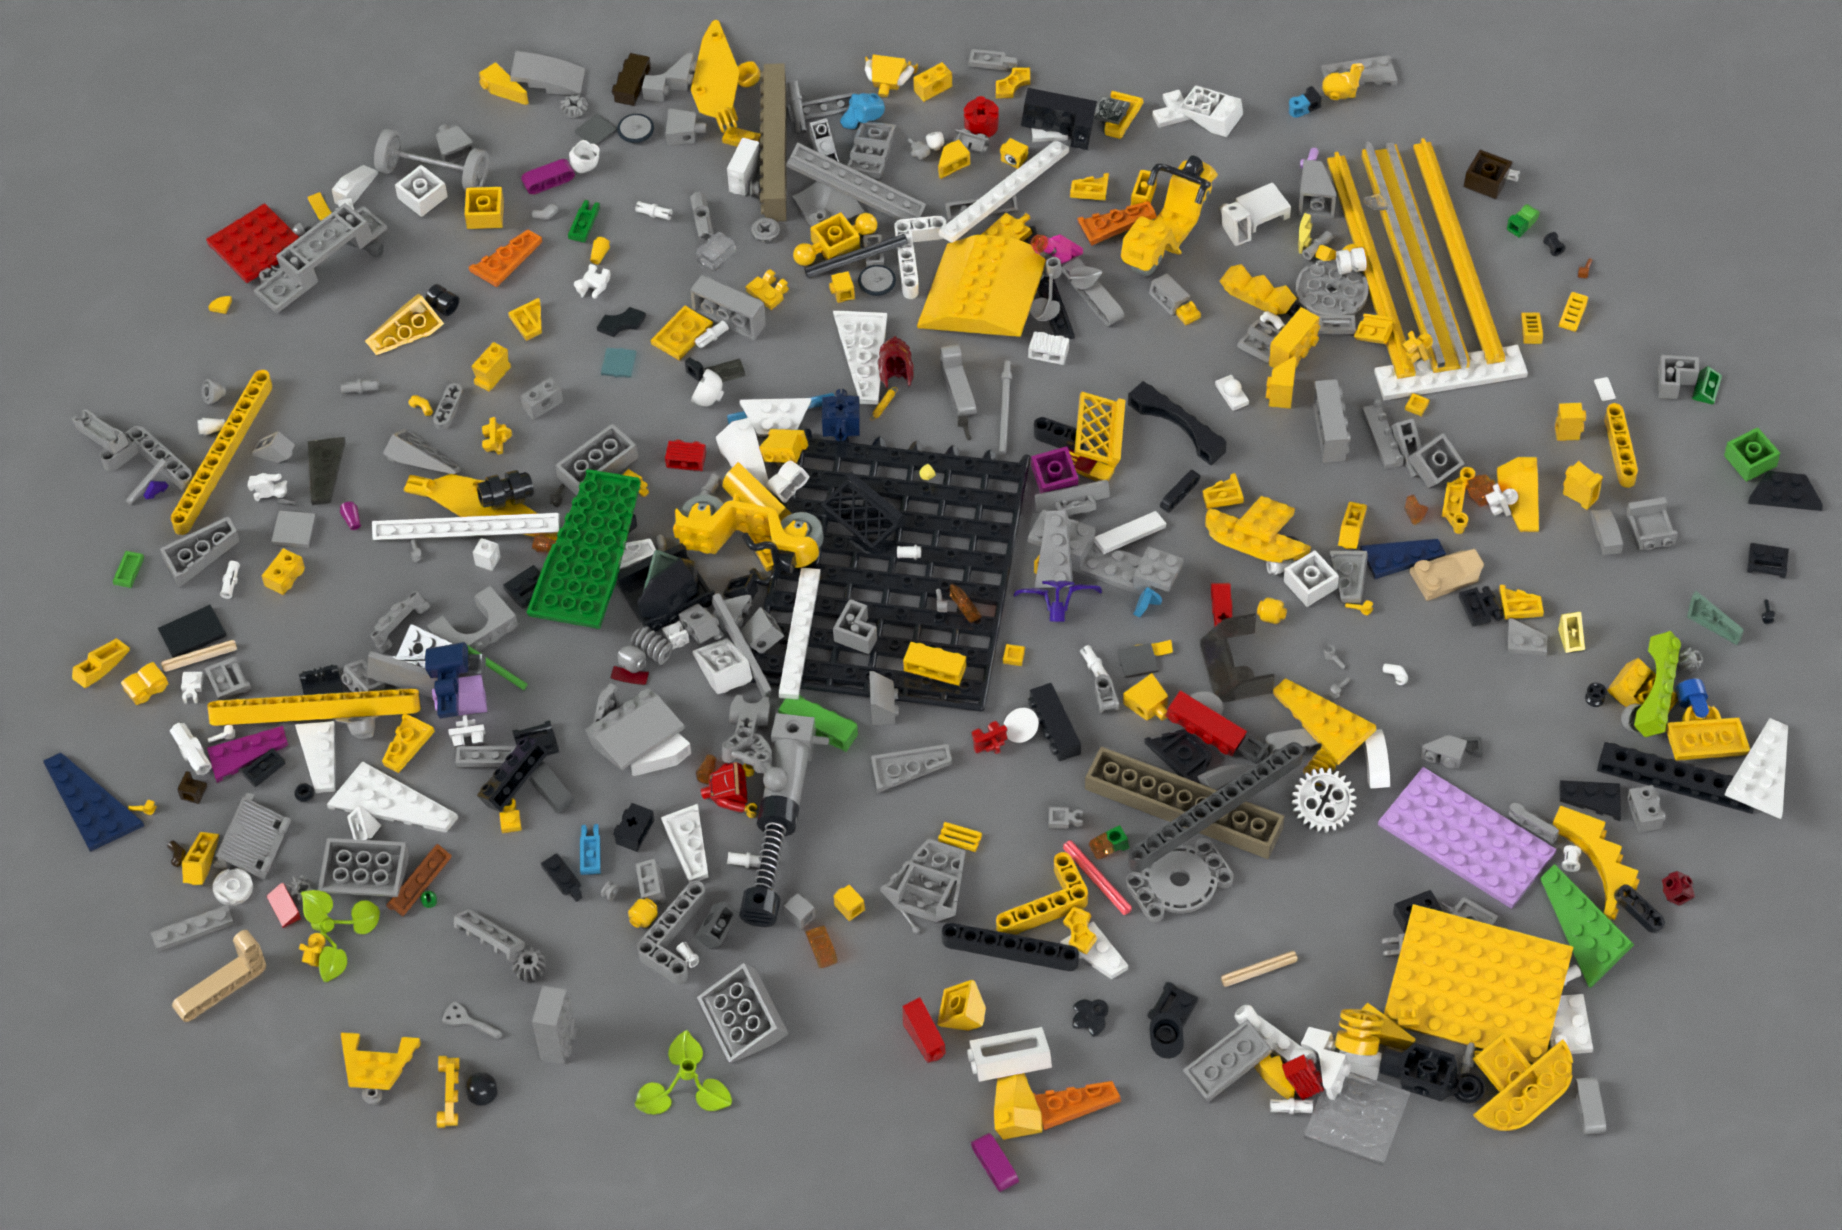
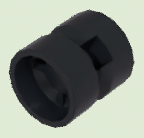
M439 284L433 285L425 297L430 307L437 309L445 316L452 315L460 302L459 296L451 291H447L446 288Z

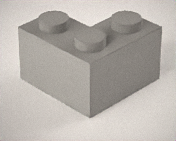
M1661 355L1658 367V397L1677 399L1680 384L1696 385L1699 373V357Z
M849 599L833 628L835 642L869 654L877 641V628L866 623L868 619L867 605Z

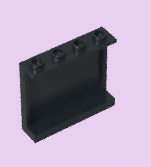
M683 543L664 551L678 558L690 559ZM652 557L618 573L616 581L618 588L643 627L648 626L650 631L654 630L657 632L669 624L676 623L680 619L679 613L696 604L703 608L710 607L713 595H715V591H710L698 572V593L670 614L643 618L641 617L637 601L639 597H642Z

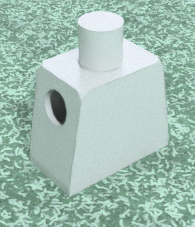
M1238 202L1223 204L1220 207L1222 226L1233 244L1237 246L1251 241V219L1249 212Z

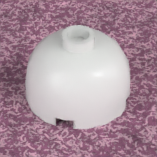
M707 368L692 396L691 402L708 407L713 405L716 400L720 401L724 394L720 376Z

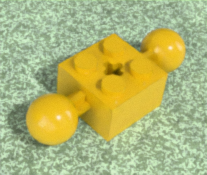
M840 212L810 227L813 245L808 243L797 245L793 251V258L797 264L808 266L814 262L818 253H821L828 260L860 249L859 234L863 236L873 234L877 229V220L870 213H862L856 218L855 224L851 225Z

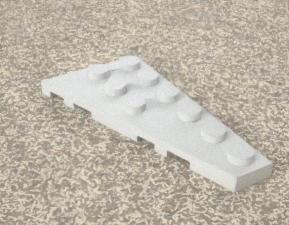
M1769 718L1728 786L1725 796L1781 819L1783 814L1788 725Z
M363 761L327 803L329 809L335 810V808L349 813L356 807L362 806L374 818L392 822L394 820L402 821L407 825H421L426 829L446 833L458 819L456 813Z

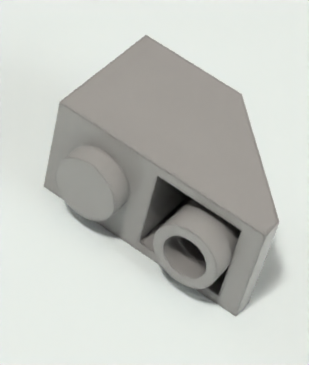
M751 595L724 600L739 629L746 615H749L753 610ZM715 610L712 615H715L719 621V625L717 626L727 632L723 622L721 621L717 611Z
M1450 735L1424 744L1421 759H1425L1430 763L1444 765L1449 769L1459 770L1466 751L1467 741Z

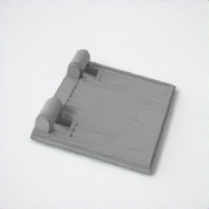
M242 797L216 857L264 880L291 819L246 797ZM275 821L281 823L278 830L273 828ZM258 860L263 862L261 869L255 867Z

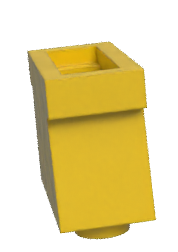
M493 342L471 366L476 376L474 379L475 385L490 392L511 368V364L508 362V349Z
M770 429L769 437L759 446L764 462L786 463L791 460L797 463L802 449L806 450L808 447V442L804 430Z
M1577 461L1574 466L1570 465L1565 472L1566 480L1563 483V495L1581 504V507L1588 510L1599 498L1603 476L1593 473L1580 461Z

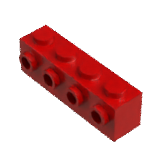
M1181 690L1168 707L1165 715L1172 723L1181 725L1187 732L1197 735L1205 743L1215 746L1221 753L1231 757L1247 733L1243 728Z

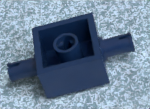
M838 389L835 394L836 397H822L823 437L834 436L837 441H840V436H842V441H844L847 436H860L859 396H847L845 389H842V393Z

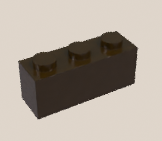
M630 53L628 58L624 60L623 70L619 72L617 83L612 87V95H614L616 103L635 106L642 90L645 75H649L651 70L650 57Z

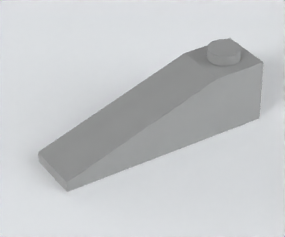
M406 429L392 434L383 452L390 461L395 463L398 462L449 474H456L462 469L446 456L437 455V450L434 447L425 446V441Z

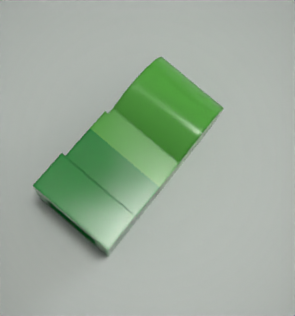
M1529 204L1524 205L1521 211L1508 218L1507 230L1520 238L1536 222L1540 212Z

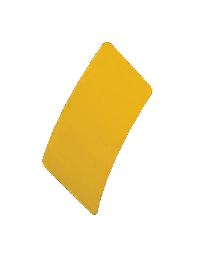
M320 192L307 197L320 221L331 214Z
M1171 640L1151 644L1156 656L1173 652Z

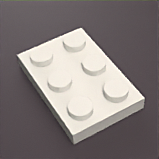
M1583 994L1561 996L1549 1041L1550 1049L1560 1040L1564 1039L1571 1054L1593 1052Z

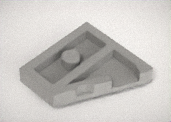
M610 683L606 689L604 688L600 692L593 723L620 707L617 687Z

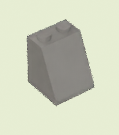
M1304 160L1298 216H1303L1304 213H1307L1311 217L1334 219L1336 191L1322 161Z

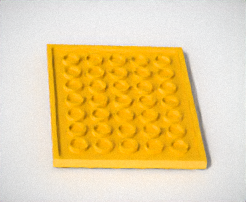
M1413 904L1384 1015L1398 1025L1397 1005L1418 1004L1419 1026L1401 1028L1466 1046L1472 1042L1475 1048L1484 1050L1501 1034L1505 1033L1529 1063H1534L1547 1052L1574 947Z

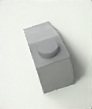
M1412 418L1390 426L1410 477L1419 474L1407 457L1422 447L1414 419Z

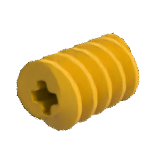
M1322 745L1317 754L1308 762V765L1303 768L1304 775L1308 773L1312 776L1311 771L1313 769L1318 774L1320 768H1323L1324 773L1331 768L1332 774V771L1336 769L1338 764L1335 762L1334 757L1325 751ZM1319 782L1315 783L1316 786L1322 785Z

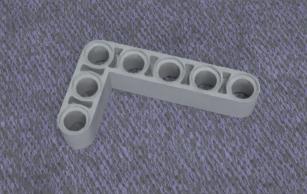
M134 426L124 433L129 444L116 454L111 453L105 448L100 451L99 456L106 471L117 470L140 453L154 467L161 458L166 460L168 463L160 472L181 491L185 492L193 479L192 471L141 426Z
M700 881L690 882L637 944L639 960L677 985L684 984L688 980L687 964L665 948L704 904L706 900L705 887Z

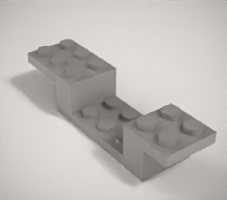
M344 203L276 255L281 270L253 290L255 295L278 314L319 282L314 271L318 264L348 241L361 250L387 230V226L366 207L363 206L356 212Z
M1046 510L1041 511L1028 536L1029 543L1040 547ZM1068 518L1072 571L1139 595L1147 587L1154 591L1156 588L1167 592L1170 591L1183 565V558L1149 546L1143 557L1120 549L1103 554L1093 542L1095 527Z

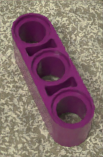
M560 159L527 171L522 175L521 180L528 193L534 195L571 181L575 177V173L567 159Z
M987 1133L971 1142V1147L999 1192L1019 1183L1016 1172L991 1133Z

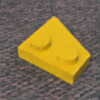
M1104 173L1103 177L1097 179L1090 176L1085 179L1073 180L1070 198L1106 200L1109 173Z
M1236 473L1231 474L1230 479L1224 482L1220 480L1214 486L1203 490V499L1207 509L1244 503V497Z

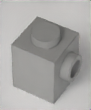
M798 893L793 898H788L784 903V916L801 930L816 917L815 907L812 906L811 901Z

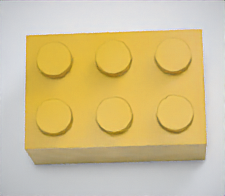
M1301 307L1271 342L1269 366L1275 368L1291 357H1296L1297 368L1299 361L1307 356L1309 349L1312 346L1314 347L1319 340L1320 317Z

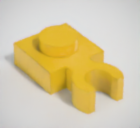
M512 799L510 806L503 808V812H499L502 833L522 830L520 812L516 810L515 799Z

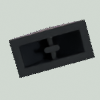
M752 573L730 580L723 595L728 598L751 595L753 600L758 591L756 575Z

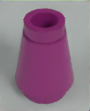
M352 501L343 503L340 506L341 516L350 527V530L359 529L361 524L357 505Z

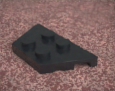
M1767 471L1748 500V504L1816 511H1822L1823 504L1806 474Z
M1182 729L1174 733H1164L1162 737L1153 739L1147 737L1144 739V743L1178 776L1200 784L1197 776L1207 771L1212 759V753L1191 733Z

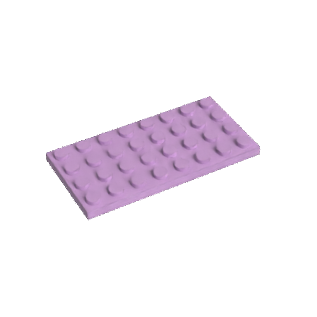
M1424 767L1378 821V825L1511 909L1557 851L1551 845Z

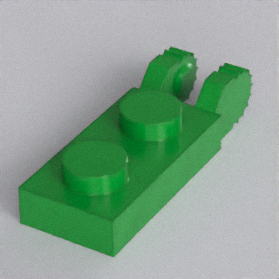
M584 200L569 230L568 239L586 242L598 215L600 203L595 202L592 210H588L590 203L588 200Z

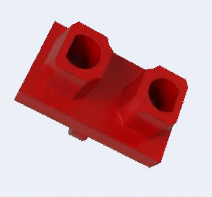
M994 721L988 725V733L984 734L979 728L972 731L976 754L984 750L986 752L993 750L995 754L1000 753V746L1005 745L1004 741L1008 739L1006 731H1008L1005 725L1001 726L997 721Z

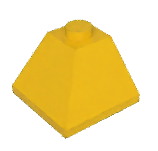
M974 980L944 989L937 1022L938 1026L966 1031L983 1026L986 1007Z

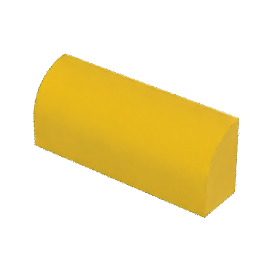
M739 462L726 474L722 486L732 498L734 493H738L740 502L771 507L778 513L780 522L792 514Z

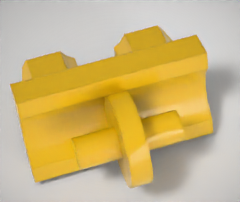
M1410 331L1408 333L1409 339L1402 344L1406 350V356L1412 363L1420 358L1425 362L1428 359L1425 349L1432 346L1433 339L1427 333L1419 335L1416 339L1414 332Z
M495 417L489 418L490 424L482 426L483 435L486 438L490 437V439L482 441V447L486 452L495 450L499 455L503 453V442H506L512 436V431L505 424H498Z
M311 934L308 938V946L300 943L299 950L304 951L302 962L308 963L310 966L319 967V956L326 944L325 937L322 934Z

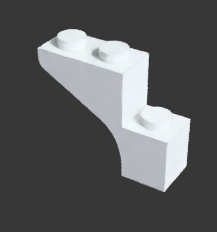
M1308 1027L1301 1042L1302 1048L1313 1050L1316 1053L1317 1060L1320 1061L1322 1081L1327 1097L1335 1100L1337 1094L1342 1090L1345 1077L1350 1073L1351 1065L1345 1054L1334 1052L1336 1046L1331 1032Z

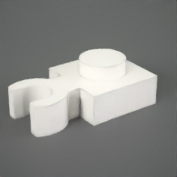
M183 672L181 690L184 692L182 695L184 704H187L189 697H193L194 703L198 702L196 692H202V672Z

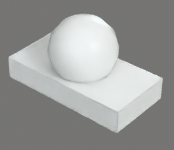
M1232 375L1215 381V386L1232 411L1249 405V400L1241 389V383L1234 379Z

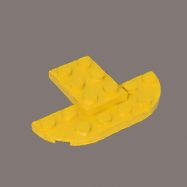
M1261 496L1240 519L1209 508L1206 513L1205 527H1207L1209 535L1215 541L1256 558L1282 563L1283 560H1299L1311 551V546L1278 534L1294 515L1295 508L1271 500L1268 497Z
M1505 1033L1489 1044L1473 1060L1499 1093L1475 1112L1473 1116L1483 1125L1498 1131L1517 1130L1533 1121L1561 1097L1571 1083L1573 1058L1564 1039L1560 1040L1532 1065Z

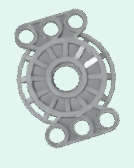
M1200 838L1196 841L1195 848L1180 845L1174 850L1185 851L1172 850L1154 862L1151 869L1147 867L1142 871V874L1131 872L1127 875L1126 887L1150 922L1158 923L1162 921L1164 910L1172 913L1196 911L1213 898L1217 886L1225 889L1232 886L1234 874L1212 841L1207 838ZM1205 844L1209 847V850L1203 852L1198 847ZM1213 859L1218 860L1220 864L1213 867L1209 865V861ZM1181 872L1187 874L1190 880L1184 886H1176L1171 882L1170 876ZM1228 875L1230 880L1223 882L1219 879V876ZM1135 878L1140 881V884L1133 886L1129 881ZM1142 894H1148L1151 898L1148 901H1143L1139 897ZM1158 909L1161 914L1159 916H1152L1150 911Z

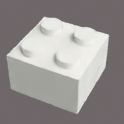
M422 165L395 184L397 198L421 217L448 197L445 183Z
M1316 550L1285 568L1284 583L1306 607L1338 588L1339 575Z

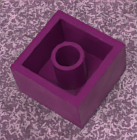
M1068 447L1031 456V467L1040 493L1078 486L1079 478Z

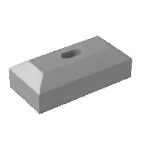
M881 234L863 236L864 247L882 241ZM883 252L865 258L866 267L872 265L884 266Z
M1318 315L1320 317L1319 334H1355L1356 332L1355 315Z

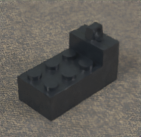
M1028 88L1021 126L1041 129L1046 132H1060L1062 135L1072 136L1070 147L1088 150L1097 101Z

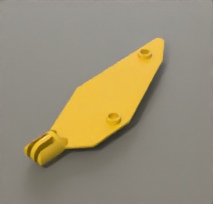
M714 20L702 38L691 93L699 113L716 118L720 131L724 133L722 124L726 125L728 131L731 130L729 121L733 123L734 128L737 127L732 109L740 72L720 22Z
M449 474L432 480L409 475L404 486V492L429 497L460 517L538 514L522 503L513 505L510 500L506 501L504 508L493 510L491 506L482 507L477 494V484L485 481ZM557 533L523 534L556 541L558 538Z

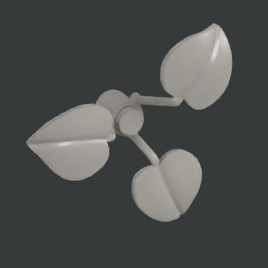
M1051 257L1047 259L1041 279L1044 276H1049L1048 300L1046 298L1035 299L1032 302L1030 314L1037 321H1048L1058 315L1060 304L1058 301H1051L1053 279L1059 278L1062 272L1068 280H1071L1073 287L1088 289L1100 278L1102 270L1079 266L1071 269L1070 275H1068L1065 267H1061L1059 258Z

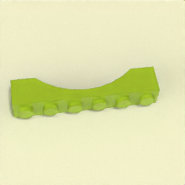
M1671 631L1650 637L1648 652L1656 663V679L1649 696L1637 710L1634 725L1644 737L1663 733L1666 730L1679 650L1681 648L1680 640Z

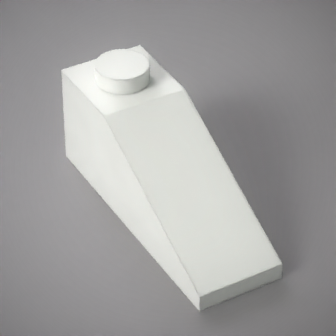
M362 165L341 177L332 188L335 204H338L337 201L351 198L354 205L377 176L378 171Z

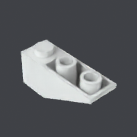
M677 733L631 764L632 775L637 776L678 765L691 754L690 743Z

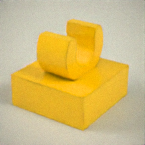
M1192 301L1176 309V315L1185 326L1201 318V313Z
M1418 1004L1397 1005L1399 1027L1419 1026Z

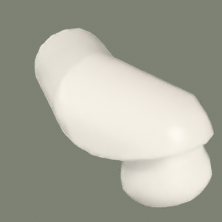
M1269 311L1263 312V315L1260 316L1262 322L1267 324L1270 321L1280 331L1285 327L1280 317Z
M1384 664L1383 672L1394 674L1398 685L1407 683L1408 675L1402 666Z

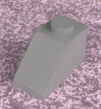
M278 431L260 439L251 454L255 457L279 463L284 460L287 461L292 456L295 444Z

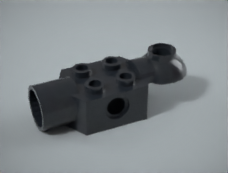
M1414 1043L1405 1051L1387 1046L1384 1052L1380 1074L1400 1079L1402 1090L1441 1102L1448 1096H1453L1465 1104L1476 1103L1485 1093L1484 1081L1478 1075L1467 1072L1457 1074V1062L1454 1054ZM1464 1089H1471L1472 1091L1466 1092Z

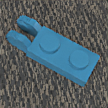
M594 824V836H587L588 829L586 825L581 826V875L601 874L599 824Z

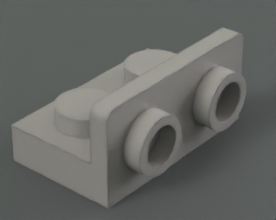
M363 659L344 665L341 681L352 692L378 691L384 689L386 684L366 677L367 663Z

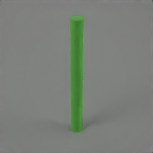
M467 645L468 654H481ZM486 657L485 666L520 689H526L527 683Z

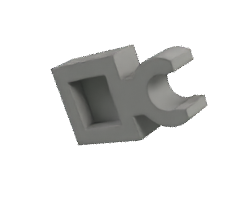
M1049 807V828L1068 829L1069 824L1081 827L1083 820H1077L1076 817H1083V811L1075 810L1069 813V808Z

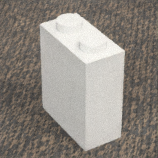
M746 138L741 139L727 167L729 192L746 196L750 188V181L753 182L761 165L759 142Z

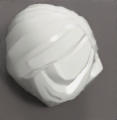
M586 140L578 142L569 152L570 165L573 170L578 173H586L593 170L599 160V147L596 144H590Z

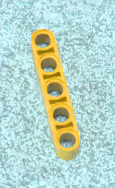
M1612 403L1606 409L1604 422L1618 481L1621 486L1630 488L1635 485L1638 468L1623 407L1620 404Z

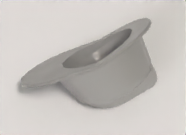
M379 716L336 718V721L346 723L351 735L359 739L373 737L376 729L375 718Z

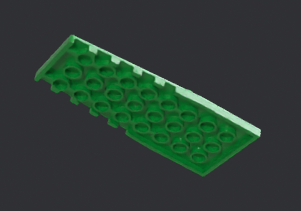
M591 469L586 470L585 479L579 485V492L576 498L574 497L572 500L571 510L566 514L564 518L565 523L557 533L556 543L552 544L542 567L527 610L529 617L596 629L601 628L617 581L641 485L638 477Z

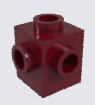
M1675 871L1662 879L1663 893L1667 901L1680 906L1695 897L1692 887L1693 882L1688 875Z

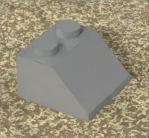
M869 671L872 725L895 724V717L899 716V706L894 703V700L898 699V688H894L893 680L874 671Z

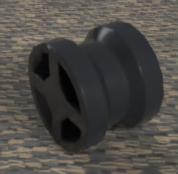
M1592 683L1588 686L1585 696L1588 705L1599 707L1604 704L1607 693L1605 686L1601 683Z

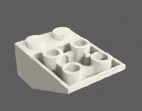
M1196 85L1178 108L1179 111L1209 132L1224 137L1228 136L1243 115L1240 98Z

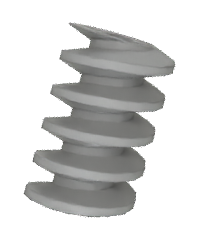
M648 626L643 629H637L630 640L632 645L643 650L647 656L653 658L660 665L668 660L673 649L672 643L667 644L666 639H662L661 635H656L654 630L650 631Z

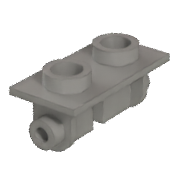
M955 129L958 136L954 137L953 142L959 139L967 149L971 143L970 150L986 153L988 150L986 145L991 146L986 135H975L966 129Z

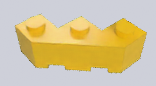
M1242 264L1229 267L1219 280L1230 295L1275 315L1285 314L1297 299L1287 285L1274 288L1265 275L1252 277Z

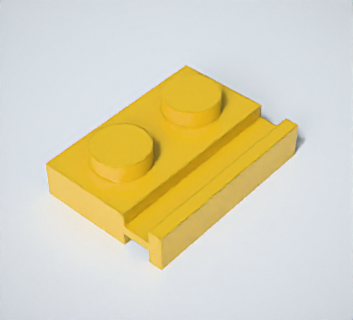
M1363 314L1364 319L1360 321L1353 337L1360 341L1386 344L1393 330L1392 325L1396 323V320L1392 317Z

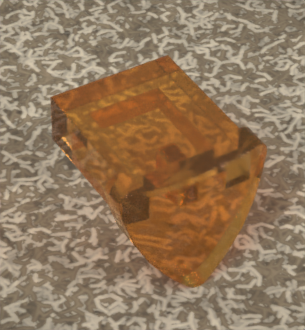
M1414 494L1407 496L1404 509L1412 524L1416 525L1424 519L1428 507L1419 505Z

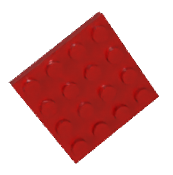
M264 203L213 234L206 241L247 284L259 277V273L264 269H271V265H274V267L278 265L279 262L276 255L300 237Z

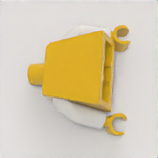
M874 54L870 60L868 56L865 57L866 64L864 70L873 86L879 88L878 96L888 97L889 89L898 90L899 86L903 85L912 74L918 71V63L913 66L911 61H909L907 66L906 60L903 58Z

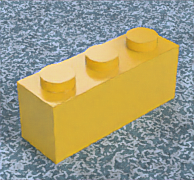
M910 642L903 660V666L906 672L959 686L966 669V656L947 652L941 648H932L922 643Z

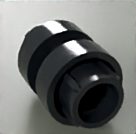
M518 470L505 472L504 479H500L498 475L485 477V482L477 484V494L481 506L484 508L491 506L493 510L504 508L506 501L509 500L513 505L525 503L526 498L532 497L534 494L529 473H519Z

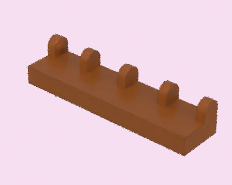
M436 844L401 886L398 897H392L386 904V907L390 910L394 909L403 917L450 860L452 855L439 844Z

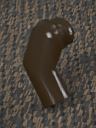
M172 840L167 845V848L173 852L171 864L175 867H180L186 856V851L176 841Z

